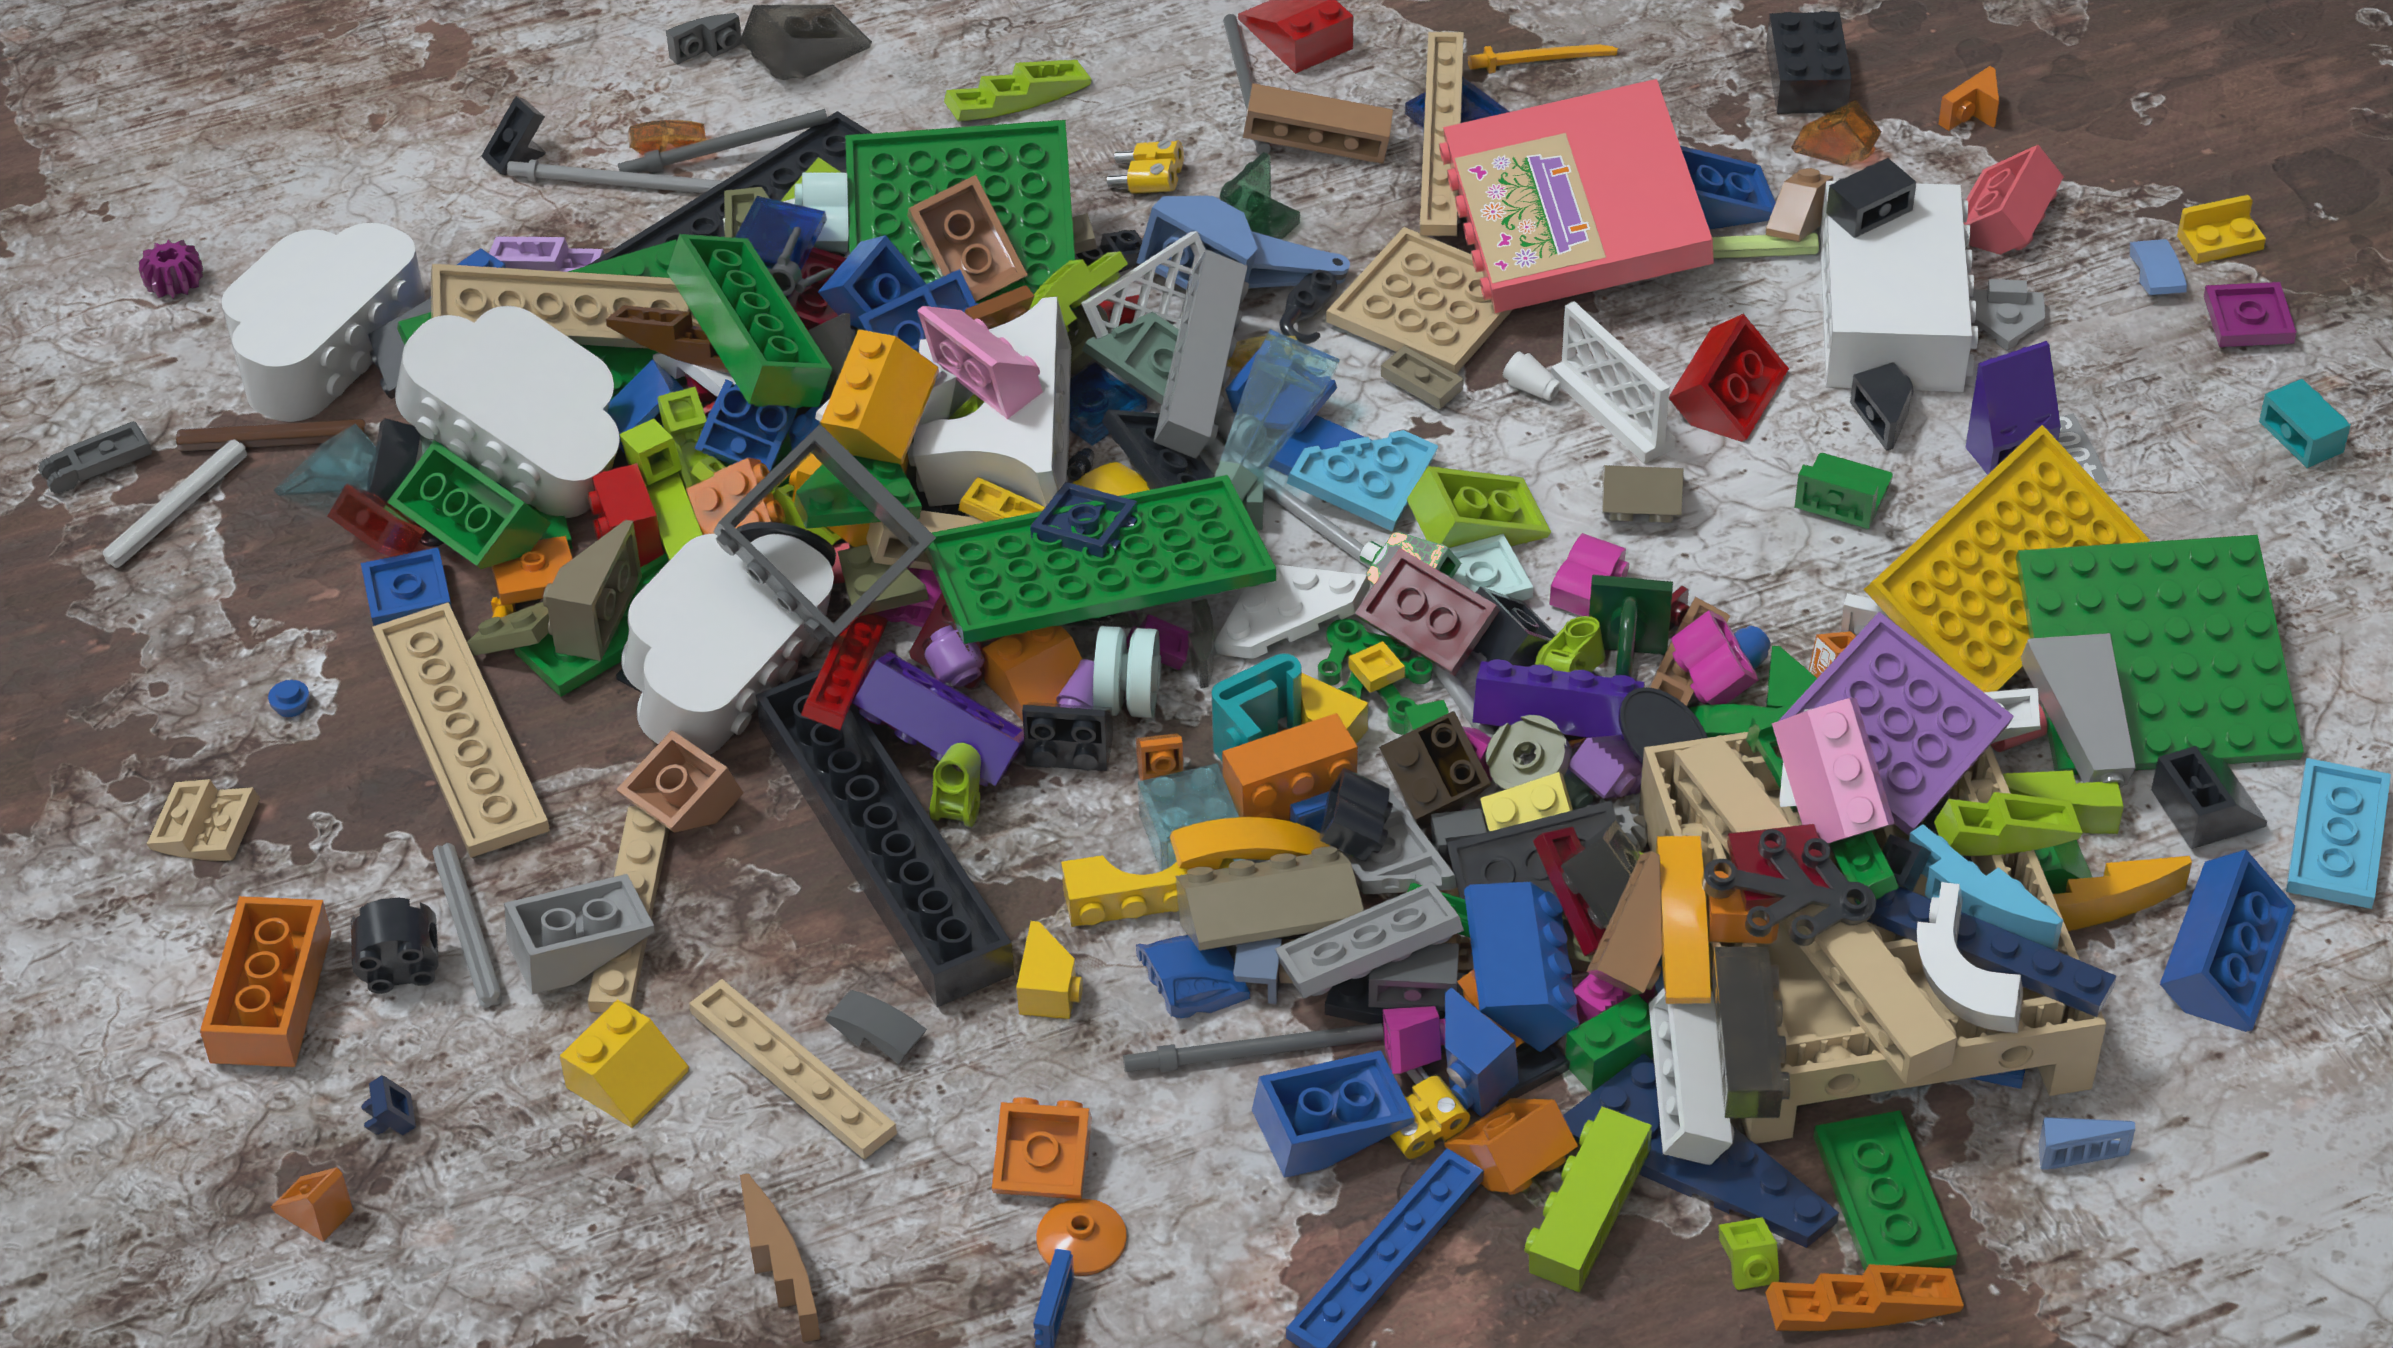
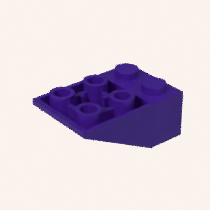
M2047 341L2023 347L2020 350L1978 363L1965 448L1988 475L2041 425L2057 441L2059 440L2061 424L2050 345Z

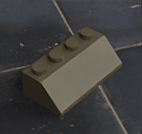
M1333 847L1316 848L1311 851L1310 855L1298 857L1287 853L1272 856L1270 861L1254 863L1250 860H1239L1230 863L1229 868L1213 870L1210 867H1195L1188 870V874L1175 876L1180 925L1198 950L1315 932L1364 911L1351 862L1340 850Z

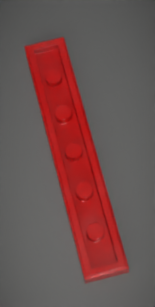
M873 613L859 616L834 641L807 698L801 716L838 730L841 729L888 622L887 618Z

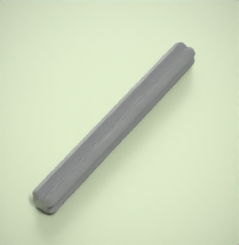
M446 843L443 846L437 845L433 849L434 860L479 1004L484 1008L498 1005L502 1001L501 990L455 846L451 843Z

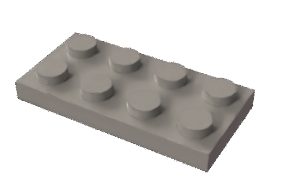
M1430 882L1279 946L1275 950L1280 964L1304 999L1311 995H1322L1328 992L1332 986L1348 979L1364 977L1372 969L1388 962L1404 960L1412 952L1428 945L1444 943L1452 935L1464 931L1459 915L1436 885Z

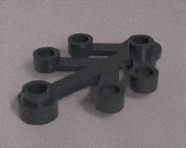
M1775 829L1766 830L1761 834L1758 852L1762 857L1770 860L1785 879L1741 871L1727 859H1715L1706 865L1701 880L1704 891L1711 897L1718 899L1731 896L1736 889L1783 898L1767 908L1756 906L1750 909L1745 921V927L1755 937L1768 935L1773 926L1810 904L1827 907L1814 917L1800 915L1793 920L1789 935L1791 940L1800 946L1812 944L1817 935L1840 921L1847 925H1858L1866 922L1872 917L1876 908V898L1871 889L1859 882H1848L1829 858L1830 846L1826 841L1820 838L1808 840L1804 845L1801 858L1806 866L1818 871L1829 888L1816 886L1811 882L1786 851V838L1784 834ZM1774 841L1779 845V848H1769L1765 842ZM1809 850H1819L1823 856L1819 858L1813 857ZM1721 871L1728 874L1729 877L1720 878L1714 872ZM1847 898H1855L1859 900L1861 904L1853 905L1847 900ZM1760 917L1763 918L1767 922V924L1764 926H1758L1753 922L1752 919ZM1805 926L1811 931V934L1803 935L1798 932L1797 927Z

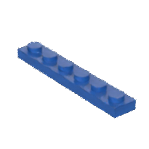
M1447 1148L1286 1327V1339L1300 1348H1336L1483 1181L1484 1170Z

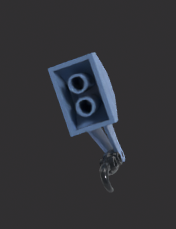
M1163 196L1152 207L1137 263L1142 264L1186 234L1197 231L1205 250L1207 249L1247 266L1244 281L1249 283L1248 288L1296 286L1288 294L1285 312L1279 322L1280 330L1286 338L1299 344H1310L1321 337L1319 332L1310 335L1301 334L1294 329L1293 325L1297 321L1314 317L1334 296L1337 284H1341L1346 280L1350 267V261L1345 256L1252 232L1243 212L1214 196ZM1190 245L1183 249L1180 265L1192 269L1195 255ZM1160 264L1156 267L1155 273L1167 278L1169 267ZM1178 271L1175 284L1187 289L1190 275Z

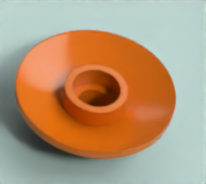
M1072 1199L1056 1205L1043 1216L1036 1233L1037 1248L1041 1257L1049 1266L1051 1265L1055 1248L1069 1250L1073 1254L1074 1276L1093 1275L1106 1270L1120 1258L1126 1246V1227L1121 1216L1109 1205L1093 1199ZM1076 1228H1086L1084 1230H1076Z

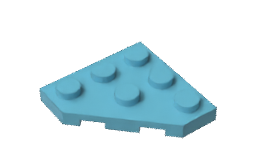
M1405 430L1390 432L1388 438L1370 441L1369 437L1341 441L1339 447L1321 450L1319 446L1304 448L1289 473L1287 484L1393 531L1408 505V496L1426 468L1433 461L1438 445Z

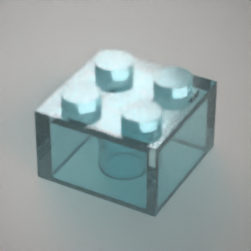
M1218 763L1138 782L1139 816L1160 871L1169 868L1177 861L1170 840L1172 831L1200 822L1239 817Z

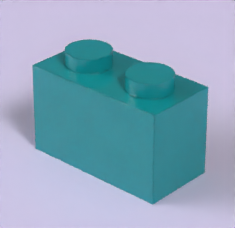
M2303 379L2266 393L2259 422L2306 468L2344 453L2351 427L2346 418L2339 414L2322 398L2319 392L2315 391Z

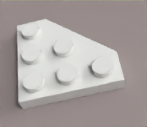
M1275 565L1276 581L1259 584L1254 587H1245L1214 642L1217 655L1254 659L1268 653L1266 646L1284 638H1287L1289 642H1293L1319 630L1318 623L1336 615L1342 620L1355 614L1370 588L1368 576L1364 574Z

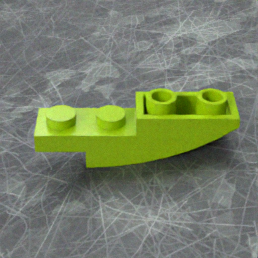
M1120 251L1106 253L1088 267L1083 259L1071 260L1039 287L1034 293L1030 309L1042 298L1057 297L1068 332L1069 328L1067 325L1077 319L1071 308L1081 305L1083 301L1090 298L1089 291L1100 285L1103 288L1116 281L1121 276L1118 271L1128 265Z

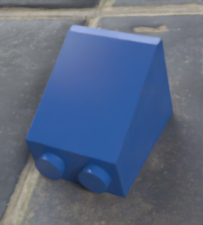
M651 360L611 400L608 414L614 420L619 434L653 418L663 427L657 400L658 396L684 390V388L657 362ZM619 435L618 448H620L624 452V448Z

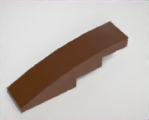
M623 305L606 318L607 327L644 347L675 360L714 371L729 373L702 328L693 326L691 312Z

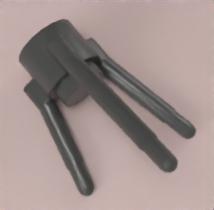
M800 227L794 228L783 253L777 260L778 263L770 271L785 296L790 295L794 290L802 293L808 286L824 280L835 273L833 268H829L806 279L802 278L799 266L795 262L790 261V256L801 233Z

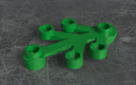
M1339 619L1332 622L1327 628L1326 639L1331 646V651L1328 658L1320 661L1318 664V680L1330 686L1338 684L1342 679V664L1346 656L1356 654L1380 642H1384L1397 658L1408 657L1411 655L1412 650L1405 646L1396 645L1400 643L1389 636L1367 632L1363 624L1354 619ZM1416 657L1410 660L1409 663L1401 661L1405 666L1406 679L1415 684H1426L1431 680L1432 663L1427 659ZM1351 672L1347 684L1341 686L1339 690L1361 699L1364 685ZM1391 683L1376 691L1389 707L1387 717L1389 729L1394 733L1404 735L1405 707L1417 704L1410 698L1402 697Z

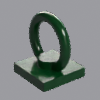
M1592 575L1589 617L1597 619L1600 623L1604 650L1617 651L1615 676L1626 675L1632 677L1634 652L1665 655L1668 648L1673 592L1672 581Z

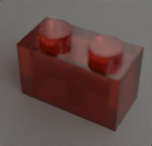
M346 483L327 517L377 552L389 557L412 553L426 530L375 494L349 483Z

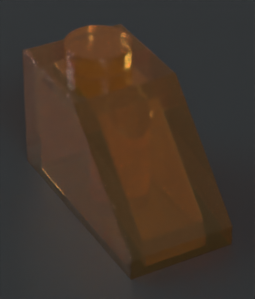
M1855 100L1804 125L1791 148L1795 153L1844 166L1855 160L1859 162L1864 161L1871 156L1876 149L1874 145L1882 131Z

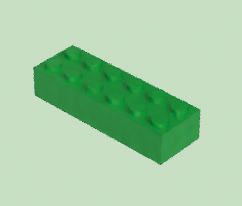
M679 234L667 273L748 404L759 407L767 405H781L792 408H801L802 406L819 407L832 367L749 239Z

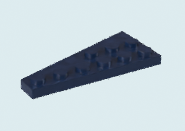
M1644 1053L1563 1115L1575 1141L1578 1143L1584 1125L1588 1120H1595L1602 1106L1652 1125L1651 1150L1639 1175L1689 1197H1692L1694 1193L1713 1201L1714 1208L1729 1214L1731 1210H1734L1752 1219L1763 1217L1771 1233L1805 1248L1838 1223L1839 1212L1734 1126L1733 1143L1711 1165L1663 1154L1654 1061Z

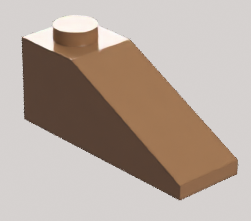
M1653 851L1640 855L1586 971L1631 995L1644 993L1646 989L1651 990L1661 973V966L1657 965L1662 955L1660 855Z

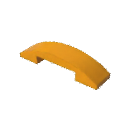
M1262 817L1210 820L1176 829L1170 834L1179 868L1187 869L1210 867L1216 870L1219 869L1224 858L1270 860L1272 856L1287 853L1298 857L1310 855L1311 851L1316 848L1330 847L1328 844L1320 841L1319 832L1309 827L1286 820Z

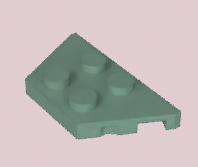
M1150 312L1137 318L1134 323H1125L1113 328L1110 334L1095 339V337L1088 339L1082 351L1162 405L1179 329L1156 313Z

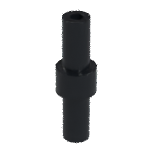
M1083 448L1081 451L1073 454L1068 462L1067 476L1069 479L1076 481L1090 472L1095 457L1092 449Z

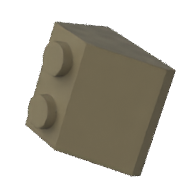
M1604 465L1602 471V512H1609L1610 520L1633 521V514H1649V522L1672 523L1673 515H1682L1684 468Z

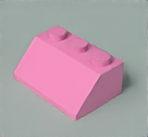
M922 306L917 310L933 362L938 363L944 370L957 376L956 380L1006 419H1009L1043 392L1038 377L1040 370L1034 360L1029 356L1023 357L1017 353L1004 337L997 338L980 319L976 318L973 320L963 311L956 309Z
M1857 698L1840 700L1772 723L1802 825L1815 824L1818 838L1823 839L1829 844L1895 824Z

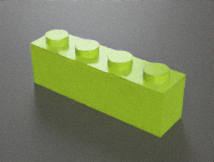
M1603 1106L1594 1121L1588 1120L1580 1136L1579 1144L1581 1148L1577 1156L1570 1155L1564 1165L1561 1180L1564 1181L1558 1193L1552 1191L1549 1194L1543 1210L1545 1219L1540 1229L1534 1227L1527 1238L1524 1252L1529 1254V1273L1580 1293L1651 1150L1652 1125Z

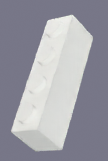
M1663 988L1649 1003L1663 1154L1711 1165L1731 1146L1734 1137V1128L1730 1123L1728 1105L1730 1090L1726 1086L1724 1067L1726 1053L1722 1049L1720 1030L1722 1016L1718 1011L1717 993L1711 991L1710 1003L1666 1004L1665 990Z

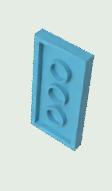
M2306 758L2285 892L2372 909L2376 894L2391 774Z

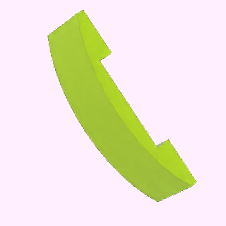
M695 387L661 395L657 398L663 427L675 441L683 468L678 473L686 493V488L702 482L690 472L700 460L710 457L695 450L707 420Z

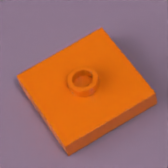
M566 536L538 540L533 549L521 557L491 566L501 605L543 599L547 584H552L559 569L572 560Z

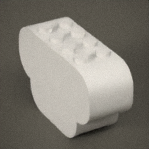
M381 223L357 224L341 231L337 235L316 229L298 231L276 243L226 289L222 297V308L249 405L255 411L272 419L285 422H295L311 418L322 412L338 396L342 395L350 384L367 371L369 366L374 363L370 356V351L373 348L368 334L426 301L416 249L410 236Z
M515 306L496 307L482 314L475 323L466 318L453 315L434 317L423 323L405 344L395 393L396 404L402 416L415 426L422 436L436 440L452 453L479 469L481 473L510 490L513 495L526 504L532 505L545 514L565 515V518H571L587 512L591 508L588 492L594 491L592 477L600 472L612 470L619 446L618 428L608 414L614 390L613 377L609 368L597 356L525 309Z
M716 534L701 535L686 543L633 599L628 613V641L622 653V668L625 676L633 686L642 691L637 706V719L643 732L651 740L659 744L673 730L708 755L719 750L734 733L740 735L746 729L751 720V714L757 709L756 694L778 686L781 681L787 683L795 674L798 662L804 656L807 658L811 657L820 644L819 641L804 628L805 621L795 611L789 613L784 610L774 597L776 593L765 582L761 585L747 573L745 569L747 564L736 554L734 556L729 555L719 546L716 541L718 537ZM770 534L752 541L751 544L826 616L834 581L833 570L828 560L813 547L789 535Z

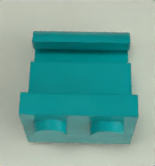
M1290 654L1275 655L1214 685L1212 688L1213 751L1221 761L1222 751L1278 733L1279 719L1287 716L1288 729L1301 725L1302 666L1296 657Z

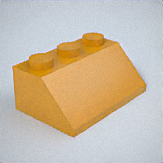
M858 329L820 423L851 455L903 464L938 376L939 368L896 336Z

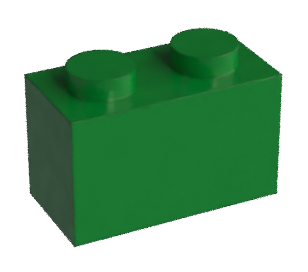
M1638 994L1628 997L1567 1032L1565 1057L1570 1061L1569 1070L1590 1093L1602 1086L1643 1053L1650 1059L1654 1058L1649 1005Z

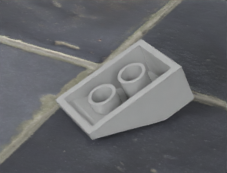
M628 874L504 903L506 942L532 995L577 983L654 933V924Z

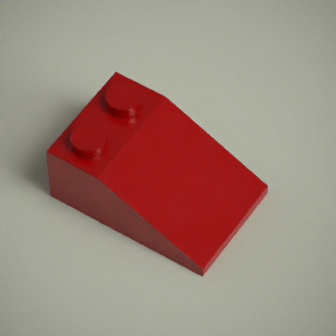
M1269 0L1238 13V20L1295 74L1353 49L1354 16L1337 0Z

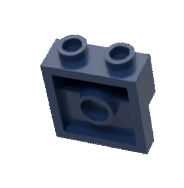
M1065 482L1030 526L1031 538H1033V533H1037V538L1044 542L1051 543L1059 539L1062 540V547L1082 552L1084 547H1087L1088 554L1103 558L1108 553V544L1113 546L1115 553L1119 545H1121V541L1117 540L1120 536V528L1131 527L1137 523V518L1132 517L1133 511L1137 513V501ZM1099 501L1106 503V510L1120 511L1099 540L1084 535L1093 534L1098 531V523L1101 514L1105 510V505L1095 507L1090 504L1080 503ZM1079 504L1073 506L1066 513L1053 515L1057 508ZM1082 518H1092L1088 521H1079ZM1048 525L1057 526V527H1059V528H1061V529H1058V528H1055V527H1051V526H1048ZM1071 526L1075 527L1076 531L1080 534L1073 533Z

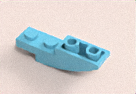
M1923 824L1910 832V842L1931 851L1921 873L1927 878L1926 897L1932 899V897L1939 898L1941 882L1960 884L1963 899L1961 912L2053 950L2058 948L2063 919L2057 915L2054 909L2044 905L2029 893L2021 882L2012 879L1999 867L1987 876L1984 875L1976 864L1967 861L1950 847L1943 837L1934 834Z

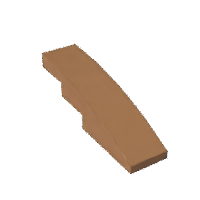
M749 1173L740 1175L755 1274L773 1271L778 1307L797 1305L802 1342L819 1340L821 1337L811 1286L794 1239L770 1199Z

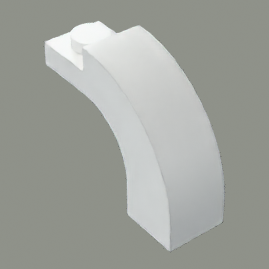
M1941 882L1939 898L1932 897L1930 923H1917V944L1926 979L1932 991L1950 1011L1969 1023L1990 1030L2018 1033L2023 997L2021 975L1996 973L1979 969L1970 964L1957 949L1963 903L1960 884Z

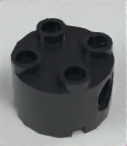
M400 897L385 898L362 906L360 908V916L357 918L353 915L351 919L353 973L360 980L367 983L369 991L383 994L390 992L395 985L414 984L426 986L434 982L435 971L439 966L437 919L435 912L428 905L420 902L419 909L410 906V899Z

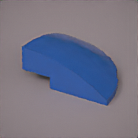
M958 269L858 316V319L865 331L896 336L919 353L920 340L926 339L917 311L922 306L965 312V309L978 303L975 302L961 270Z

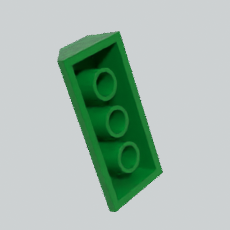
M435 440L388 501L393 507L480 569L519 558L523 554L530 552L551 524V522L524 501Z

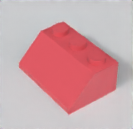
M2039 145L1982 170L1966 199L1968 200L1967 222H1963V224L1970 225L1969 246L2001 255L2012 249L2021 250L2033 240L2032 234L2037 225L2045 218L2044 212L2049 203L2057 196L2056 190L2064 178Z

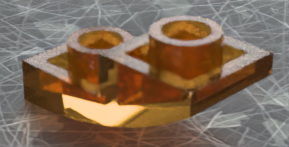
M650 121L630 126L628 130L629 148L642 155L657 149L659 153L666 151L668 143L672 144L675 148L706 140L704 124L692 121Z

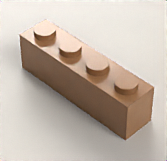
M1252 83L1243 138L1383 164L1390 138L1393 109Z

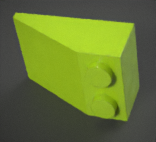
M1428 466L1407 498L1408 504L1426 540L1448 548L1504 534L1509 545L1512 547L1548 538L1551 533L1523 477Z

